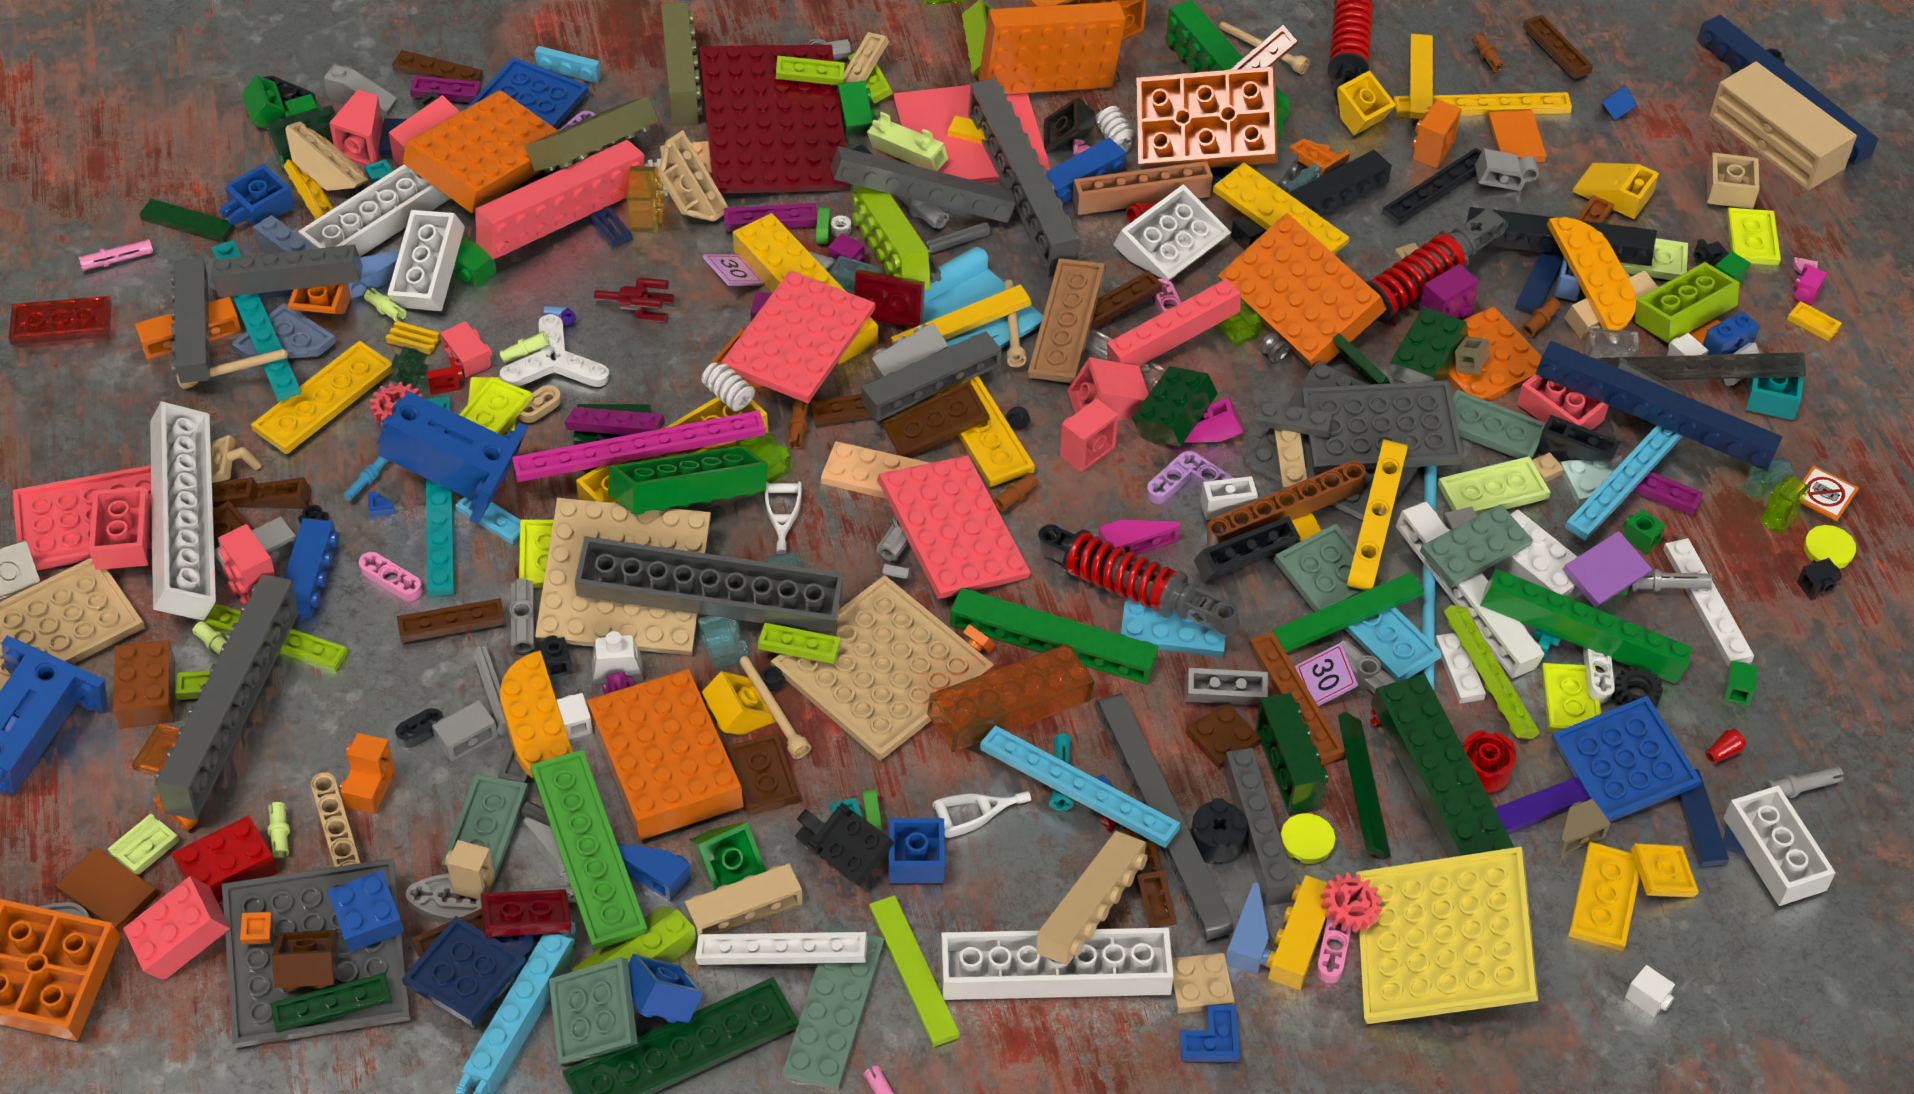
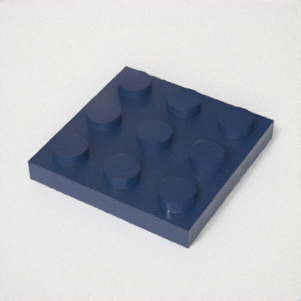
M455 916L405 974L402 982L404 986L473 1026L524 965L526 960L524 955L492 936L485 937L483 931Z

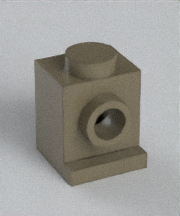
M1468 336L1464 338L1455 350L1457 372L1480 375L1481 367L1490 356L1489 339Z

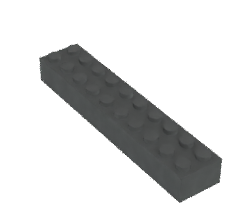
M996 78L970 83L968 116L973 120L977 130L982 127L983 135L986 139H982V144L1004 188L1012 191L1016 202L1014 208L1048 277L1054 276L1059 258L1078 260L1077 245L1080 244L1079 234L1073 230L1070 216L1065 214L1061 199L1056 197L1052 181H1048L1045 167L1040 165L1037 152L1030 145L1028 134L1023 132L1020 118L1015 116L1011 101L1008 102L1004 87L999 85Z
M585 536L575 578L576 596L758 623H770L835 634L843 591L844 573Z
M262 574L258 583L253 585L251 597L248 603L243 604L241 616L238 622L233 624L228 642L222 645L220 657L217 663L212 665L207 683L201 686L199 698L196 704L191 706L185 726L179 729L177 741L174 747L169 749L163 769H160L156 774L155 785L158 787L160 802H162L165 814L197 820L299 614L292 580Z

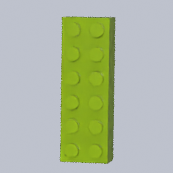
M852 184L853 193L850 194V199L855 210L852 213L853 223L860 228L862 237L868 240L870 249L876 252L879 263H883L886 274L925 282L924 290L931 289L928 249L890 193Z

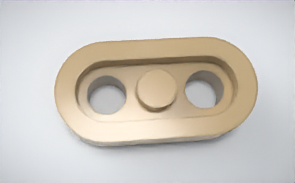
M547 385L532 393L533 399L518 415V418L526 423L535 422L557 408L561 403L559 389L555 386Z

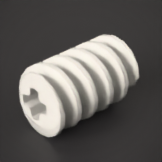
M1110 106L1100 111L1095 116V123L1106 139L1111 138L1128 153L1136 139V133L1117 106Z
M715 362L710 364L703 372L702 383L735 412L744 409L755 395V389L749 386L747 381H744L740 375H736V372L730 369L728 364L723 363L720 365Z

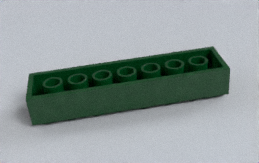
M1425 673L1376 688L1371 706L1447 857L1515 848Z

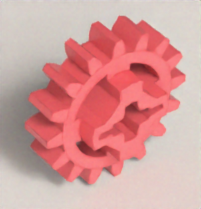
M391 382L389 383V388L381 386L380 393H373L374 399H370L371 415L374 416L376 423L386 419L388 414L392 416L394 413L392 409L397 399H403L407 391L423 397V395L420 394L418 388L413 389L410 383L404 387L402 382H399L398 386H394Z
M1346 872L1343 879L1337 874L1333 881L1329 880L1321 894V898L1324 900L1320 906L1321 908L1328 909L1324 916L1326 918H1334L1333 926H1336L1338 923L1342 924V931H1346L1348 926L1352 927L1354 933H1357L1360 927L1366 931L1371 924H1375L1382 911V907L1379 906L1382 902V897L1375 896L1378 888H1370L1371 880L1369 879L1365 882L1360 881V874H1357L1355 879L1351 878L1349 872Z

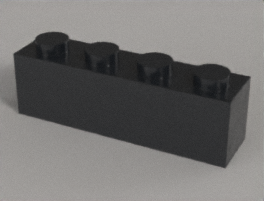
M1290 516L1205 548L1196 556L1194 562L1205 583L1274 556L1295 545L1301 538Z

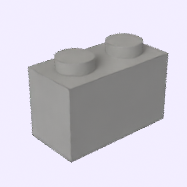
M479 700L471 705L464 706L460 711L444 717L432 725L435 741L450 762L461 758L498 737L494 719Z

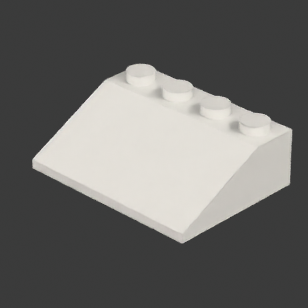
M1183 184L1123 228L1113 245L1130 262L1147 271L1149 270L1162 279L1170 281L1228 237L1231 232Z

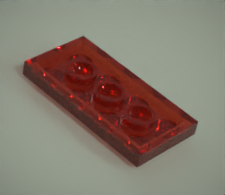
M110 296L12 304L9 329L10 344L22 345L110 337L111 298Z

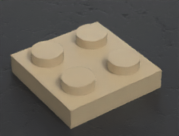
M1224 953L1172 958L1174 977L1172 989L1178 1014L1206 1011L1207 1005L1235 1004Z

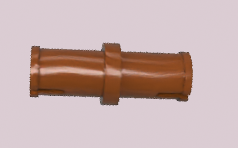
M1477 33L1474 36L1475 38H1472V43L1479 50L1482 60L1487 61L1493 72L1501 71L1502 67H1505V62L1497 54L1496 47L1489 43L1484 33Z
M1549 298L1541 308L1536 309L1532 313V317L1521 327L1524 335L1533 337L1542 326H1546L1550 322V318L1561 308V304L1556 298Z
M803 401L793 403L792 417L788 421L789 436L787 446L791 448L792 442H794L792 449L796 450L802 448L804 432L808 426L806 421L808 404L804 403L802 409Z
M1028 473L1018 482L1008 485L1006 491L993 499L997 510L1003 512L1013 503L1022 501L1025 494L1038 486L1036 477Z

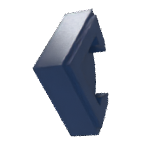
M1727 824L1723 838L1726 850L1747 856Z

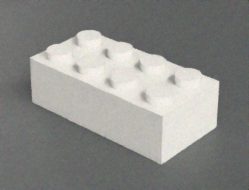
M411 210L387 294L401 308L442 311L465 228L455 213Z
M1517 509L1513 512L1511 516L1533 539L1532 544L1494 566L1501 571L1575 600L1582 592L1562 569L1567 563L1577 558V556Z
M1779 785L1731 800L1723 819L1745 850L1747 857L1778 906L1827 891L1836 872Z

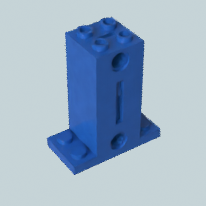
M407 391L403 399H397L392 409L394 413L392 416L388 414L382 425V428L385 430L382 431L377 441V444L380 445L377 455L471 499L472 502L469 509L473 512L469 521L479 525L513 464L512 457L518 454L528 426L519 422L515 430L510 429L506 437Z
M7 635L1 645L5 669L11 676L0 690V793L5 794L6 792L15 796L77 702L87 710L94 709L102 713L107 706L105 679Z

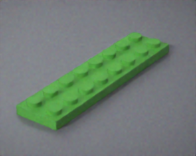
M579 750L531 764V772L592 950L647 934L645 920L584 751Z

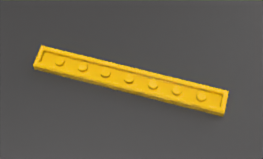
M1567 92L1433 95V104L1438 99L1462 108L1460 116L1488 115L1489 112L1532 110L1533 114L1571 113L1572 110ZM1394 96L1396 117H1409V96Z

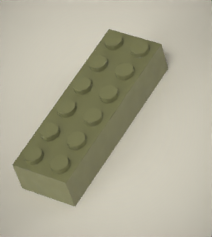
M687 2L661 3L672 126L699 125L698 115H702V104L697 102V100H701V88L699 85L694 25H690L694 24L693 11H688Z
M649 96L617 105L525 145V149L534 171L544 169L545 173L558 169L557 165L562 169L572 165L574 159L577 162L588 158L590 152L592 154L599 153L605 150V145L607 147L620 143L621 138L623 141L636 136V131H638V134L651 129V124L658 122Z

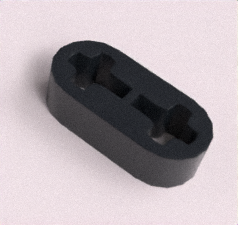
M429 708L401 722L395 730L398 744L405 748H411L433 737V724L427 721L432 719V721L437 723L440 719L444 718L442 712L436 708ZM408 732L409 734H413V735H412V736H408V735H406V734L404 735V733Z

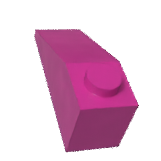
M1230 397L1211 404L1184 443L1221 442L1243 433L1240 416Z
M1121 519L1099 527L1098 537L1102 539L1103 543L1110 541L1114 544V548L1121 546L1125 548L1126 553L1133 551L1138 556L1178 542L1180 524L1168 521Z

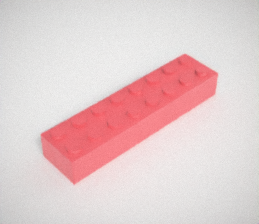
M625 140L476 208V244L494 260L642 191L644 182V153L630 141Z

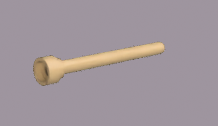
M1226 22L1219 24L1220 30L1254 47L1263 42ZM1287 53L1281 58V60L1290 64L1293 71L1301 75L1307 71L1310 65V59L1303 55L1293 56Z
M1012 280L1004 282L1005 290L1014 287ZM1013 312L1007 315L1010 348L1006 354L1007 363L1011 367H1021L1026 363V352L1020 346L1017 312Z
M285 349L210 367V377L287 358L288 352ZM177 374V381L182 389L194 387L199 382L180 383Z
M742 656L739 663L788 739L787 749L793 759H800L806 756L811 750V745L805 737L797 735L747 656Z

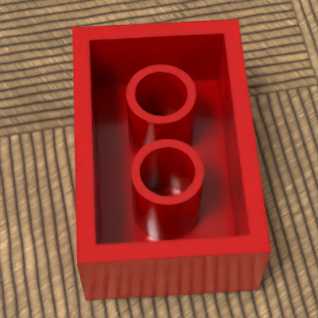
M249 815L171 853L182 880L184 881L191 876L209 885L218 903L223 901L222 884L271 877L278 873L273 855Z

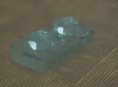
M1313 163L1307 169H1303L1299 176L1287 182L1284 191L1289 193L1319 178L1321 167Z

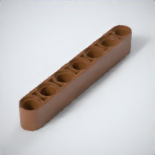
M1357 461L1345 463L1212 518L1207 525L1208 545H1216L1290 516L1291 520L1297 519L1359 493L1364 488V465Z

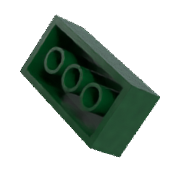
M1292 693L1261 698L1255 727L1256 733L1261 737L1260 744L1289 816L1320 810L1322 798H1325V784L1328 783L1327 770L1320 765L1318 748L1316 745H1312L1309 726L1307 723H1303L1300 704L1294 701Z

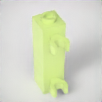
M880 112L881 117L878 120H873V125L867 131L872 148L915 166L938 171L948 160L944 143L933 139L931 132L923 129V134L896 124L891 121L890 116L886 113Z

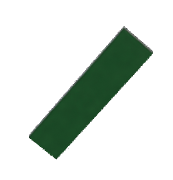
M150 199L139 213L141 220L221 243L226 241L235 228L228 220L155 199Z
M381 973L270 1003L275 1030L279 1033L392 1002L386 973Z

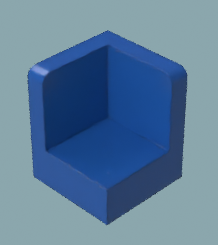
M1625 84L1602 99L1603 105L1615 120L1637 105L1636 100Z

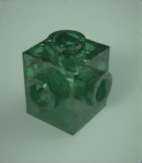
M404 346L400 355L395 354L391 367L394 368L391 381L396 383L402 382L405 386L410 383L414 389L419 379H424L429 365L425 364L428 354Z

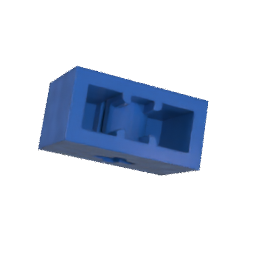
M1742 311L1709 328L1703 346L1709 350L1708 355L1718 364L1746 344L1754 343L1760 325Z

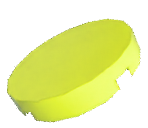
M1822 525L1816 526L1808 532L1804 541V551L1812 562L1813 560L1818 562L1830 558L1834 565L1841 569L1846 567L1854 558L1856 543L1845 530L1836 526Z
M1310 813L1297 814L1289 818L1284 823L1280 835L1286 855L1291 859L1300 860V863L1317 864L1326 860L1333 851L1336 839L1334 829L1328 821Z

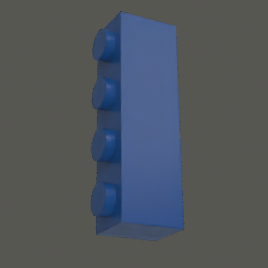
M1107 138L1046 171V177L1048 181H1052L1056 197H1059L1062 203L1068 202L1073 196L1074 179L1122 172L1125 169L1127 152L1111 138Z
M302 519L284 575V579L293 581L299 612L298 616L312 617L315 607H318L320 604L321 587H325L327 580L326 570L327 567L332 565V551L339 543V533L335 531L333 521Z

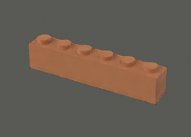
M1207 161L1079 178L1074 179L1072 200L1077 214L1082 215L1125 209L1130 207L1132 203L1160 202L1183 184L1197 198L1210 197L1213 176Z

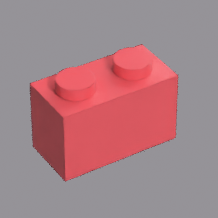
M466 321L440 332L443 350L449 358L454 357L455 365H461L462 375L465 379L491 368L490 357L492 352L487 343H482L475 328L472 329Z

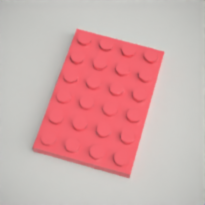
M790 270L722 360L721 364H728L730 369H733L736 375H740L742 378L809 403L875 310V302Z
M969 455L879 473L877 481L937 599L958 595L961 588L976 591L1029 578L1031 572Z
M151 465L13 490L17 542L27 540L36 569L42 570L75 564L91 558L89 541L93 491L146 486L151 502ZM152 510L149 550L152 549Z

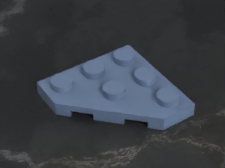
M285 303L268 315L282 349L288 352L287 359L320 356L336 343L333 334L298 311L288 309V305ZM245 332L231 343L232 350L243 358L257 356L248 332Z

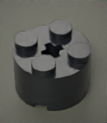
M1215 798L1212 802L1199 807L1192 820L1191 835L1204 862L1208 864H1214V862L1229 864L1235 861L1241 855L1245 843L1248 824L1246 816L1238 807L1226 802L1222 798Z

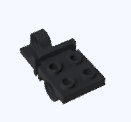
M843 802L826 823H823L807 809H804L797 818L803 826L795 837L859 886L862 885L895 843L890 837L852 811Z

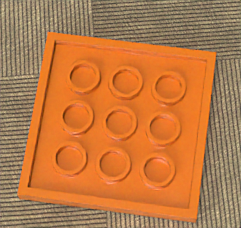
M1494 306L1463 320L1467 322L1468 337L1489 339L1490 356L1481 367L1480 375L1457 372L1455 360L1445 378L1449 380V383L1456 390L1490 402L1520 388L1523 383L1535 375L1542 356Z

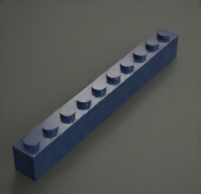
M1720 14L1701 24L1697 41L1736 72L1757 61L1856 134L1857 137L1848 159L1850 163L1855 165L1873 155L1879 138Z
M1550 341L1535 373L1552 382L1765 471L1768 470L1783 437L1554 341Z

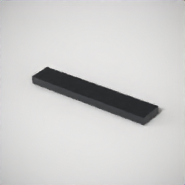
M1478 148L1471 150L1383 207L1382 214L1398 226L1476 176L1475 163L1482 151Z

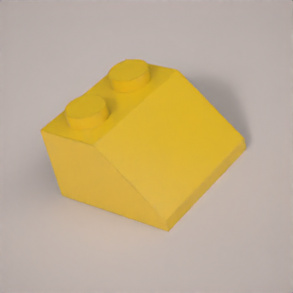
M1370 70L1337 88L1341 120L1353 135L1384 120L1396 106Z
M721 671L702 691L707 707L714 714L718 727L725 733L741 736L776 722L748 677Z

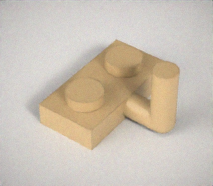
M231 435L210 442L212 483L230 479L232 462L236 459L242 458L254 470H258L262 464L245 447L235 449L236 440Z

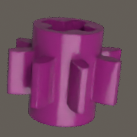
M623 671L607 675V683L602 684L605 695L634 686L635 684L633 677H626V673Z

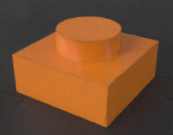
M970 624L963 633L969 639L967 643L978 652L983 649L990 653L995 647L990 638Z
M242 913L241 943H271L272 913Z

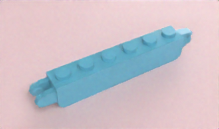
M571 921L572 930L570 933L543 934L463 1067V1077L459 1085H457L455 1094H467L471 1086L476 1088L473 1094H493L497 1090L551 998L549 979L565 974L574 956L573 945L575 943L573 936L576 932L575 922Z

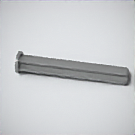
M478 646L473 655L497 722V733L506 736L509 734L500 706L501 684L488 648L486 646Z

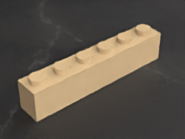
M1118 831L1114 832L1038 931L1037 954L1066 966L1074 956H1079L1084 942L1087 938L1091 939L1099 922L1105 921L1111 906L1119 902L1123 890L1126 886H1131L1137 871L1143 870L1148 857L1145 854L1146 842Z

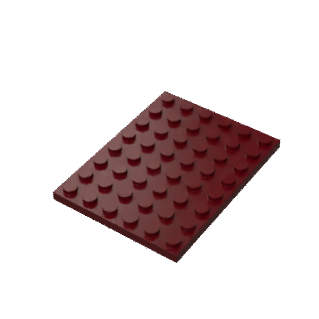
M832 44L699 46L711 177L720 193L850 191L851 184L834 180L831 170V164L837 147L846 148L839 94L837 93L838 86L776 79L777 56L834 61Z

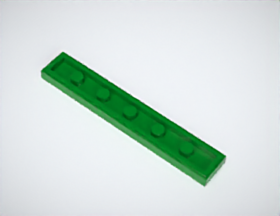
M1410 572L1275 628L1272 632H1274L1284 651L1289 652L1423 596L1424 589L1413 573Z

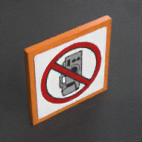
M1813 465L1792 495V499L1838 521L1859 488Z

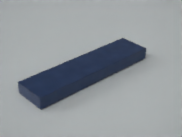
M1540 253L1516 302L1515 309L1532 314L1536 309L1542 307L1562 265L1563 255Z
M1694 769L1701 779L1700 786L1681 793L1677 797L1700 867L1727 865L1729 857L1699 769Z

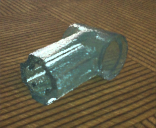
M1778 459L1771 462L1767 471L1752 466L1743 486L1744 491L1752 497L1763 496L1766 489L1792 478L1794 472L1792 471L1791 463L1787 459Z

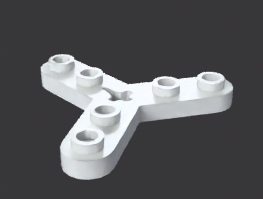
M552 314L541 317L538 322V333L544 331L549 338L550 345L541 348L537 353L508 364L500 370V380L517 387L553 372L594 387L604 386L609 380V369L605 365L565 351L563 322L558 316ZM551 353H554V361L551 360Z

